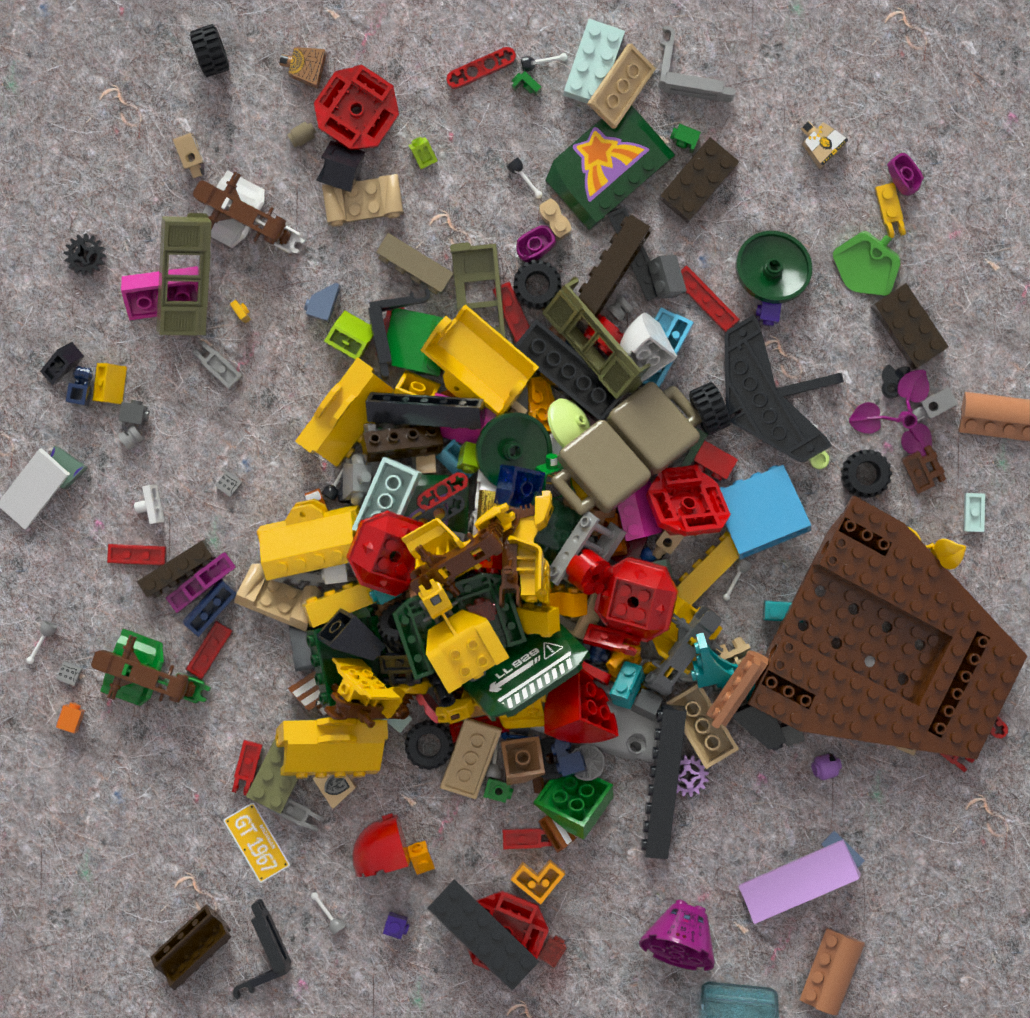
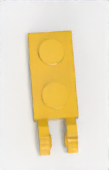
M889 183L875 187L883 224L886 226L888 236L894 238V230L891 224L897 222L900 235H906L895 184Z

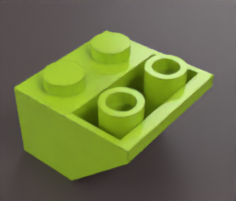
M344 310L332 326L324 342L353 360H356L357 357L361 359L373 339L371 325Z

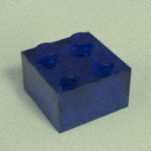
M501 464L494 503L500 505L507 503L509 506L516 508L522 506L523 509H525V505L530 508V503L532 506H535V497L542 495L545 472Z

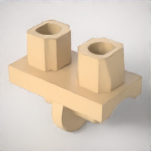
M741 637L732 641L735 648L732 651L728 652L725 644L720 645L723 648V652L719 651L721 654L718 656L730 663L739 665L747 652L751 651L749 644H746Z

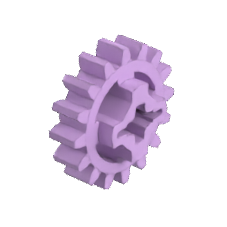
M685 754L683 755V760L680 761V766L682 765L683 768L679 772L678 782H684L686 788L677 784L676 793L682 791V796H685L686 792H688L690 797H692L694 791L700 794L699 788H706L703 782L709 781L705 778V775H708L709 772L703 770L705 767L703 764L700 765V758L696 761L694 760V755H691L690 759H688ZM690 763L695 764L699 770H693ZM686 771L694 774L690 776V780L683 777V775H686ZM700 778L698 784L694 786L693 783L695 782V780Z

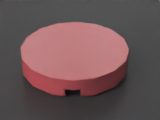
M428 693L416 694L419 705H423L428 717L435 723H438L436 708L439 705Z

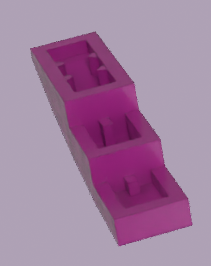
M223 552L165 598L175 612L178 613L234 570L236 566L226 552Z

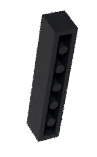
M370 392L365 401L367 422H374L376 424H410L413 426L425 425L435 428L441 426L452 429L468 428L476 430L481 429L485 421L484 399Z

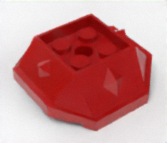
M362 64L335 71L314 102L319 130L349 150L378 147L399 117L394 85ZM358 106L362 108V111L359 114H354L352 109Z
M697 465L664 469L657 475L646 493V498L658 527L664 529L670 536H697L718 533L731 515L718 483L703 473L702 469Z
M388 510L371 518L361 520L346 556L358 583L361 586L395 597L407 590L412 581L410 573L415 569L416 559L408 550L402 537L423 526L424 523ZM396 551V555L390 558V554Z
M627 557L613 565V573L608 577L604 590L597 594L594 606L595 612L605 626L610 629L626 632V634L635 636L643 642H649L668 631L671 626L679 591L670 577L667 567L633 557ZM632 597H636L638 599V606H635L631 602Z
M503 890L477 900L504 928L510 929L511 934L536 959L538 958L549 929L537 904ZM468 950L474 965L489 970Z

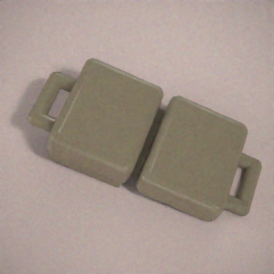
M648 382L611 410L607 417V422L605 420L597 421L560 450L558 462L564 469L552 477L551 483L578 514H585L595 505L603 513H610L647 484L651 475L659 474L696 445L700 434L695 427L702 422L701 417L695 407L676 386H670L662 391L656 383ZM672 399L689 418H686L680 412V410L672 403ZM571 477L588 495L583 501L566 483Z

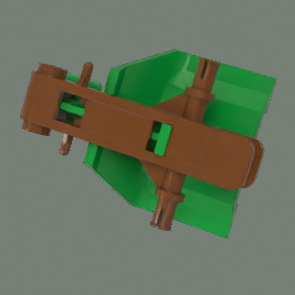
M124 628L116 642L114 651H96L91 663L93 669L105 673L100 692L108 694L107 698L115 700L116 697L137 706H141L151 699L153 690L161 693L159 702H162L165 694L169 696V700L180 703V700L183 699L193 703H199V701L206 702L208 698L202 696V691L211 690V687L206 685L201 679L182 673H177L176 676L172 675L174 665L170 666L168 673L162 672L161 668L164 662L163 643ZM157 682L166 685L167 689L162 688L160 684L156 686Z

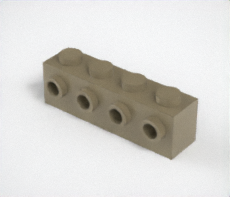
M387 233L376 251L381 262L386 265L390 262L395 266L394 269L403 275L405 272L411 275L412 281L419 285L424 283L428 286L429 291L435 295L437 293L442 295L454 276L453 272L390 233Z

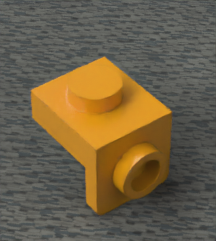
M426 841L416 842L408 846L409 857L417 875L435 869Z

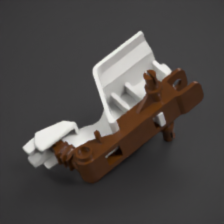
M228 170L219 181L217 187L203 180L198 182L193 191V196L206 206L203 213H206L212 222V238L233 248L246 237L251 228L257 232L253 239L255 242L261 234L265 236L263 240L290 254L292 252L297 255L300 253L295 248V244L301 243L304 245L306 242L300 237L301 234L286 226L285 223L287 221L279 216L271 217L274 210L273 207L269 209L267 214L260 211L264 204L265 190L243 179L239 173L235 171L232 173ZM263 218H265V219L267 220V222L264 223V222L260 221L259 219L263 220Z

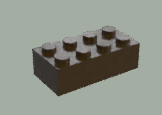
M709 137L663 191L659 200L685 222L689 223L736 168L739 161Z
M907 283L871 306L912 370L923 365L949 347Z

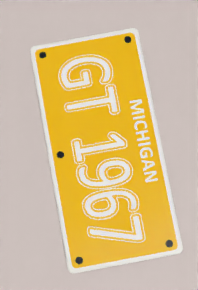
M250 803L223 820L260 883L290 866L254 803Z

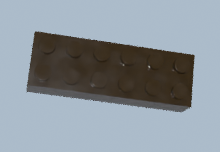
M631 214L629 218L626 216L620 224L622 229L618 234L615 233L609 242L612 245L608 251L605 249L599 257L601 260L598 267L594 266L589 273L591 278L588 283L584 282L578 291L580 293L579 298L595 317L601 313L653 231L649 225ZM583 317L580 319L582 323L590 326Z

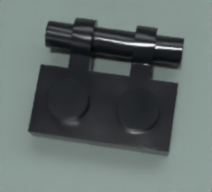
M405 652L382 653L379 656L381 674H389V677L383 678L384 685L397 687L401 684H407L408 686L422 684V678L414 680ZM405 673L406 677H399L397 674Z

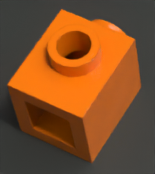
M73 702L63 705L56 728L71 733L78 732L85 710L80 708L81 705Z

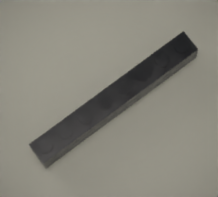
M661 704V710L657 711L656 721L659 722L658 729L655 728L654 740H657L656 747L652 749L654 766H650L652 783L648 784L647 795L650 796V799L645 805V814H648L647 821L643 822L645 839H641V850L644 852L645 858L668 859L687 713L685 706Z

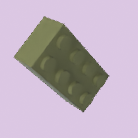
M274 739L246 797L281 814L299 779L296 776H281L280 769L284 762V747H277L276 740Z

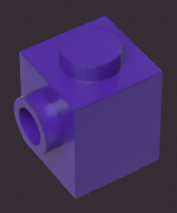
M761 301V304H757L756 316H759L758 321L763 322L762 325L774 326V324L779 323L782 303L772 304Z
M389 912L383 934L401 939L402 935H407L410 925L406 923L408 917Z

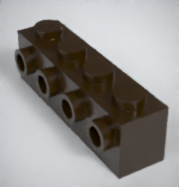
M425 425L407 426L399 429L389 428L383 431L372 430L363 433L361 440L366 463L381 461L383 457L394 460L441 454L444 445L440 427L435 428Z
M202 540L138 580L137 583L147 598L153 597L155 599L164 593L163 589L168 586L170 589L180 583L179 579L184 576L186 578L196 573L195 569L200 566L202 568L205 567L216 556L207 542Z

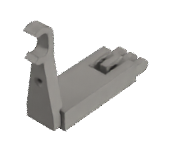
M664 26L662 31L670 34V41L665 42L663 40L660 42V46L665 49L658 88L664 89L663 92L732 102L736 90L724 87V81L669 72L675 31L670 26Z

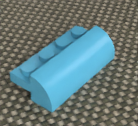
M661 307L655 320L661 324L676 355H678L694 322ZM674 360L642 382V384L654 382L660 388Z

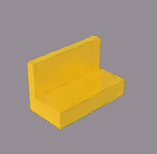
M97 363L92 401L121 404L123 402L127 367L109 363Z

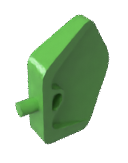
M862 231L833 251V258L842 280L850 290L884 296L891 293L900 267V256L887 246L892 240L888 235H885L880 241L871 233Z

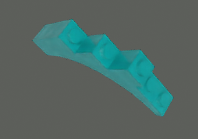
M704 633L696 634L697 642L694 643V648L697 656L696 661H692L693 669L690 670L692 680L697 681L698 688L716 684L717 688L722 690L738 665L722 659L713 652L706 642ZM755 684L746 696L747 702L756 687Z

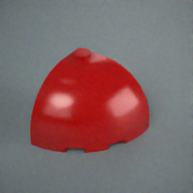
M583 668L579 673L548 693L544 707V733L571 743H597L619 736L615 714L610 712L607 704L609 699L602 687L598 688L592 681L594 677Z
M388 813L382 815V819L368 825L357 837L352 853L353 867L357 877H362L363 873L365 877L377 875L376 873L380 870L387 873L409 866L408 846L398 814Z

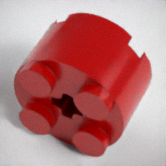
M598 314L596 318L620 345L624 333L622 334L618 327L601 314ZM591 326L586 328L584 336L588 341L593 336L595 331ZM599 338L594 345L599 344L598 348L610 357L613 353L612 350Z
M584 549L581 555H575L569 562L566 569L567 580L584 594H600L605 588L604 585L608 577L613 573V567L592 549Z

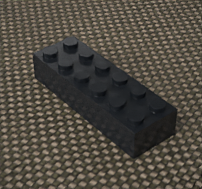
M537 319L514 345L539 367L535 373L568 400L576 403L595 422L604 420L622 398L615 399L584 359Z
M455 879L426 908L511 991L539 963Z

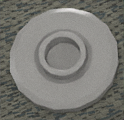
M589 744L579 746L572 753L578 751L583 753L588 771L576 774L575 776L584 781L598 778L604 770L605 757L595 746Z

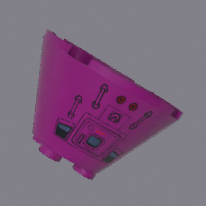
M676 900V903L672 904L640 938L639 945L641 949L645 952L648 949L654 953V958L679 968L694 971L697 970V967H704V971L713 969L715 958L708 915L705 913L706 909L698 905L695 907L687 905V902L683 900Z

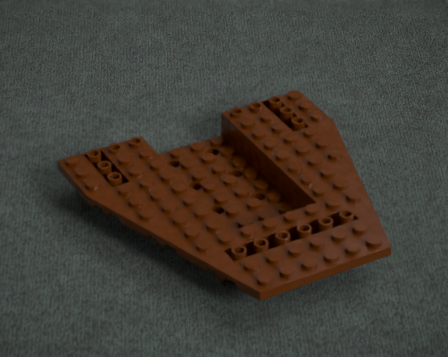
M851 496L844 512L827 531L765 654V657L768 658V665L756 681V687L747 704L801 732L977 759L1027 655L959 581L941 565L940 561L905 523L858 497ZM819 585L824 588V594L821 597L815 593V589ZM851 604L857 606V612L854 615L848 609ZM801 620L807 623V628L804 631L798 628V623ZM885 621L890 624L888 632L882 630V624ZM834 638H838L840 641V646L837 649H834L831 645ZM918 639L923 642L921 650L915 648V642ZM867 656H872L875 659L872 667L865 665V658ZM903 673L906 676V682L901 685L898 682V676Z

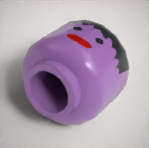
M827 753L815 757L811 767L815 777L827 780L839 775V769L842 768L840 759L836 758L834 754Z

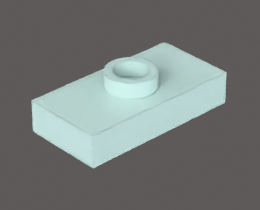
M964 493V531L984 532L985 494Z

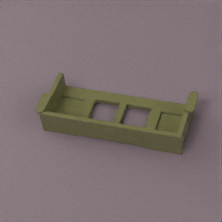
M188 213L187 217L162 216L156 327L159 335H206L212 222L206 213ZM169 255H200L199 275L168 274ZM168 281L198 282L197 301H167Z
M468 242L452 244L450 252L453 260L457 311L459 312L464 305H467L470 309L497 306L499 327L493 328L507 339L497 244L471 246ZM495 280L497 300L475 303L466 302L465 283Z
M573 277L569 283L559 290L542 314L597 374L598 379L615 399L622 397L628 392L634 393L642 384L641 377L652 365L647 363L641 368L638 367L574 293L573 289L579 283V279ZM582 317L595 331L589 341L576 327V324ZM599 338L613 352L607 360L593 346Z

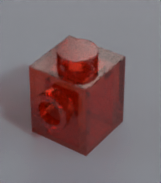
M484 597L473 600V604L465 606L468 612L485 617L488 621L496 620L494 616L497 614L496 606L489 599L485 600Z
M549 935L538 958L555 968L567 949L564 943L565 940L558 935L554 937Z

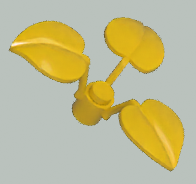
M908 527L921 541V538L918 535V533L914 531L912 528ZM939 539L935 545L933 543L926 545L940 561L941 565L949 570L959 566L966 551L965 545L957 544L948 539Z

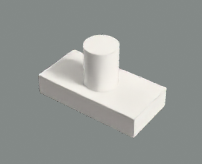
M157 485L142 486L145 500L135 502L134 508L136 513L147 512L150 524L164 522Z

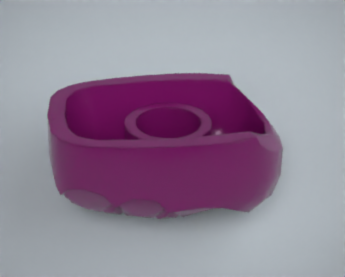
M900 153L887 163L893 183L901 194L910 196L920 189L924 177L909 155Z
M538 226L526 232L517 240V255L524 263H529L531 260L537 261L556 245V238L548 226Z

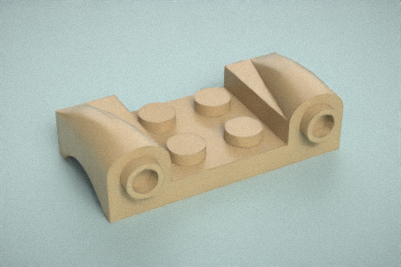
M398 174L357 181L351 192L327 184L322 185L327 223L332 225V227L342 226L343 223L381 217L398 218L404 214Z
M257 563L250 566L236 594L234 603L306 631L309 622L302 605L306 603L308 598L317 596V599L320 598L322 593L318 587L313 585L305 586L303 591L284 583L273 580L266 581L262 565Z

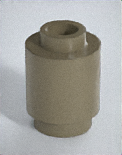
M305 121L291 129L287 136L294 147H301L315 138L316 130L311 122L307 124Z

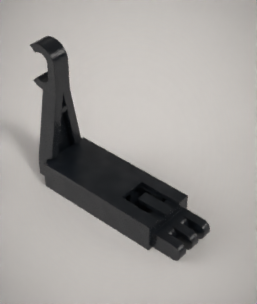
M426 288V296L423 298H414V293L410 291L408 297L369 302L368 315L381 378L384 381L389 379L388 367H392V359L382 312L426 303L430 299L428 288Z
M258 899L251 905L255 915L251 922L273 969L238 984L233 990V995L237 1000L241 996L239 989L247 987L249 992L253 994L256 986L281 977L291 970L290 963L292 961L262 899Z

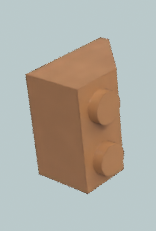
M539 736L501 742L507 785L526 783L545 774Z

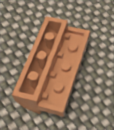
M964 392L959 432L1030 441L1029 399Z
M755 651L747 652L706 713L707 716L712 718V726L717 729L721 724L725 727L727 726L767 667L768 658Z
M826 928L799 1000L822 1012L838 1015L865 943Z

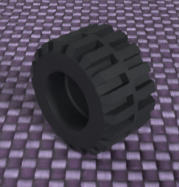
M210 24L192 30L190 38L203 74L206 77L228 71L229 61L217 28Z
M543 260L526 262L515 274L513 282L514 293L523 306L525 305L527 308L535 310L546 309L555 295L561 290L560 274L549 262L546 263ZM535 274L544 276L549 283L547 292L540 296L530 294L526 288L527 279Z
M712 382L689 391L690 402L698 411L702 420L700 425L708 435L731 425L726 404L718 388Z
M865 449L847 457L848 459L844 461V466L841 468V481H844L843 485L850 494H854L856 497L870 498L880 495L888 488L887 485L892 480L890 479L892 471H890L891 464L886 461L888 459L885 456L881 455L882 453ZM861 463H870L876 469V479L870 485L861 484L856 477L857 467Z
M402 600L401 603L395 602L392 606L389 605L388 609L382 612V616H379V623H377L379 634L387 647L393 652H405L392 615L405 600Z
M424 720L415 724L405 739L407 758L412 761L414 766L416 765L420 769L431 770L439 768L447 762L453 750V740L449 729L443 726L442 723H435L432 720ZM434 734L438 737L441 746L437 754L426 756L419 751L418 740L422 735Z

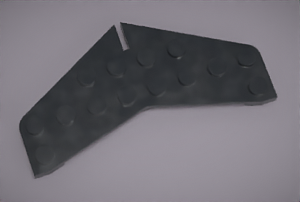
M753 314L727 330L724 336L726 407L730 416L743 409V412L731 418V423L801 463L807 462L831 448L832 445L828 438L777 391L761 326L756 316Z

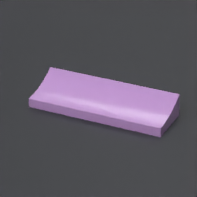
M843 839L739 884L738 887L746 902L753 923L756 924L854 882L860 878L861 874Z

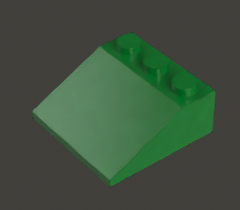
M400 308L392 310L387 331L392 366L429 376H440L441 368L420 350L443 317Z
M575 775L566 778L562 776L558 779L549 780L533 804L567 832L584 840L614 798L613 784L599 777L594 780L584 781L578 779Z

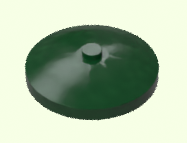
M763 231L751 236L743 243L736 257L735 269L740 284L751 296L763 302L780 304L792 301L804 292L812 276V261L804 245L793 236L780 231Z
M520 412L504 413L490 420L481 430L476 442V462L482 475L490 483L506 490H522L533 485L535 468L545 464L546 455L552 454V442L548 431L536 418Z

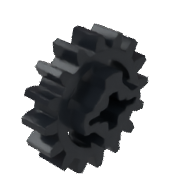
M78 234L76 241L71 238L72 244H66L69 250L64 252L68 256L65 262L71 263L68 268L71 270L75 268L74 273L79 274L81 271L83 276H86L87 272L94 275V269L100 271L98 266L105 265L102 258H107V256L102 254V252L106 248L100 247L102 242L100 240L96 241L95 236L92 235L89 239L88 234H84V238ZM86 243H91V244H93L95 247H94V248H93V247H90V248H89V247H87ZM84 250L89 253L86 255V259L82 257ZM76 262H83L85 267L78 266Z

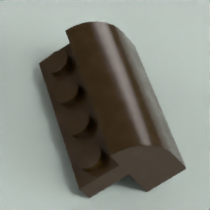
M206 904L150 958L154 967L165 975L169 986L176 990L202 964L211 958L220 947L228 942L231 938L229 933L231 929L222 917Z

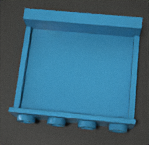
M774 465L764 473L757 472L751 475L749 479L735 481L732 486L727 488L720 487L731 514L725 525L735 545L739 560L811 531V523L784 465Z

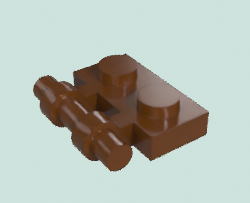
M931 445L924 447L926 455L923 457L919 451H916L901 459L917 494L934 487L933 478L935 477L938 478L939 482L946 480L945 470L943 466H940L937 460L938 455L936 451H933ZM930 462L933 467V470L930 472L928 471L926 466V463Z

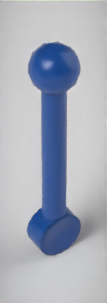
M507 732L501 733L502 739H522L531 737L522 735H512L508 734Z

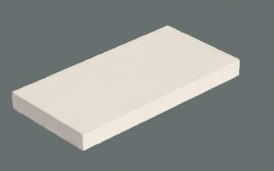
M41 448L35 453L0 499V508L26 530L70 473Z

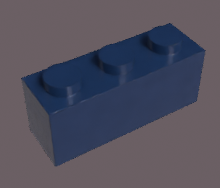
M221 579L184 618L183 624L199 637L237 594L236 590Z

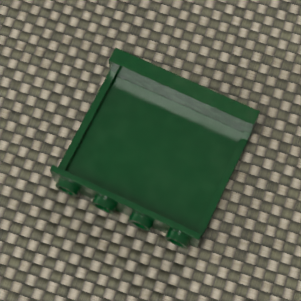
M378 615L358 618L383 642L377 628V623H379ZM322 628L306 631V643L311 650L310 661L315 668L316 674L314 679L316 685L319 686V701L323 708L336 705L337 702L331 697L332 692H334L331 690V686L334 683L340 686L343 680L332 658L362 659L382 683L384 677H389V674H381L379 657L372 661L332 649L317 638V634Z

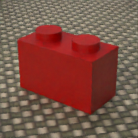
M704 440L692 462L702 469L703 472L705 469L712 472L711 476L721 481L722 479L727 480L738 459Z

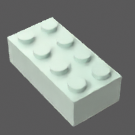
M588 19L563 96L586 104L588 103L616 61L624 38V30Z
M383 457L352 530H357L361 520L371 518L387 510L404 516L422 472L388 457Z

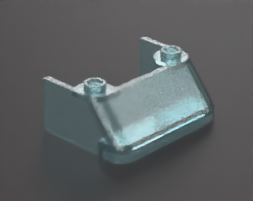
M706 982L701 987L698 1018H779L778 994L769 987Z

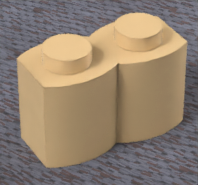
M550 198L539 205V214L542 220L549 225L558 241L571 234V225L568 219L561 215L560 207L556 201Z

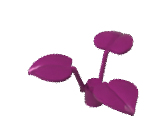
M919 369L907 373L898 383L897 392L899 396L906 398L907 411L901 412L898 418L879 416V407L872 402H865L860 404L850 416V425L859 432L871 434L881 428L880 419L899 422L900 425L909 429L901 437L902 448L910 454L919 451L921 456H925L924 447L927 445L932 447L931 432L926 425L917 423V417L912 414L913 410L909 402L911 400L914 403H919L925 400L929 393L926 371Z

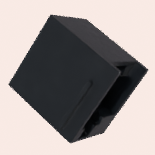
M331 140L321 156L325 161L316 181L351 192L360 176L365 151L349 150L337 141Z

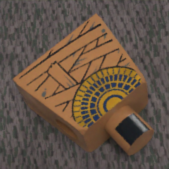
M295 47L292 56L281 54L279 65L289 67V77L318 89L327 53L325 49Z

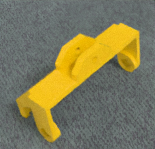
M467 305L460 309L453 320L445 316L435 327L420 350L445 371L443 374L445 387L452 394L460 398L476 397L477 399H484V405L497 416L506 413L527 386L528 381L539 368Z
M357 357L339 383L330 390L318 406L314 416L295 442L312 454L318 453L339 468L346 457L349 459L355 452L353 447L356 443H361L364 424H376L374 422H367L365 401L370 392L394 393V389L374 374L375 370Z
M310 499L295 503L285 521L260 526L256 532L260 542L261 565L266 581L349 563L346 556L356 533L355 530H352V527L360 511V506L352 505L328 511L326 505L316 499Z
M327 717L308 721H283L277 727L275 735L276 746L284 747V762L280 769L281 776H296L297 779L308 778V775H315V778H326L327 775H334L335 778H344L346 775H353L355 778L365 777V774H377L381 768L384 744L388 740L387 720H373L375 721L373 728H368L365 723H361L354 718L335 720Z

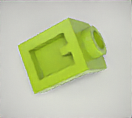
M425 137L415 138L411 141L412 144L408 145L420 169L438 161L429 141Z

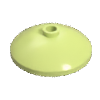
M565 398L557 399L548 409L550 430L562 448L591 427L584 411L571 400Z

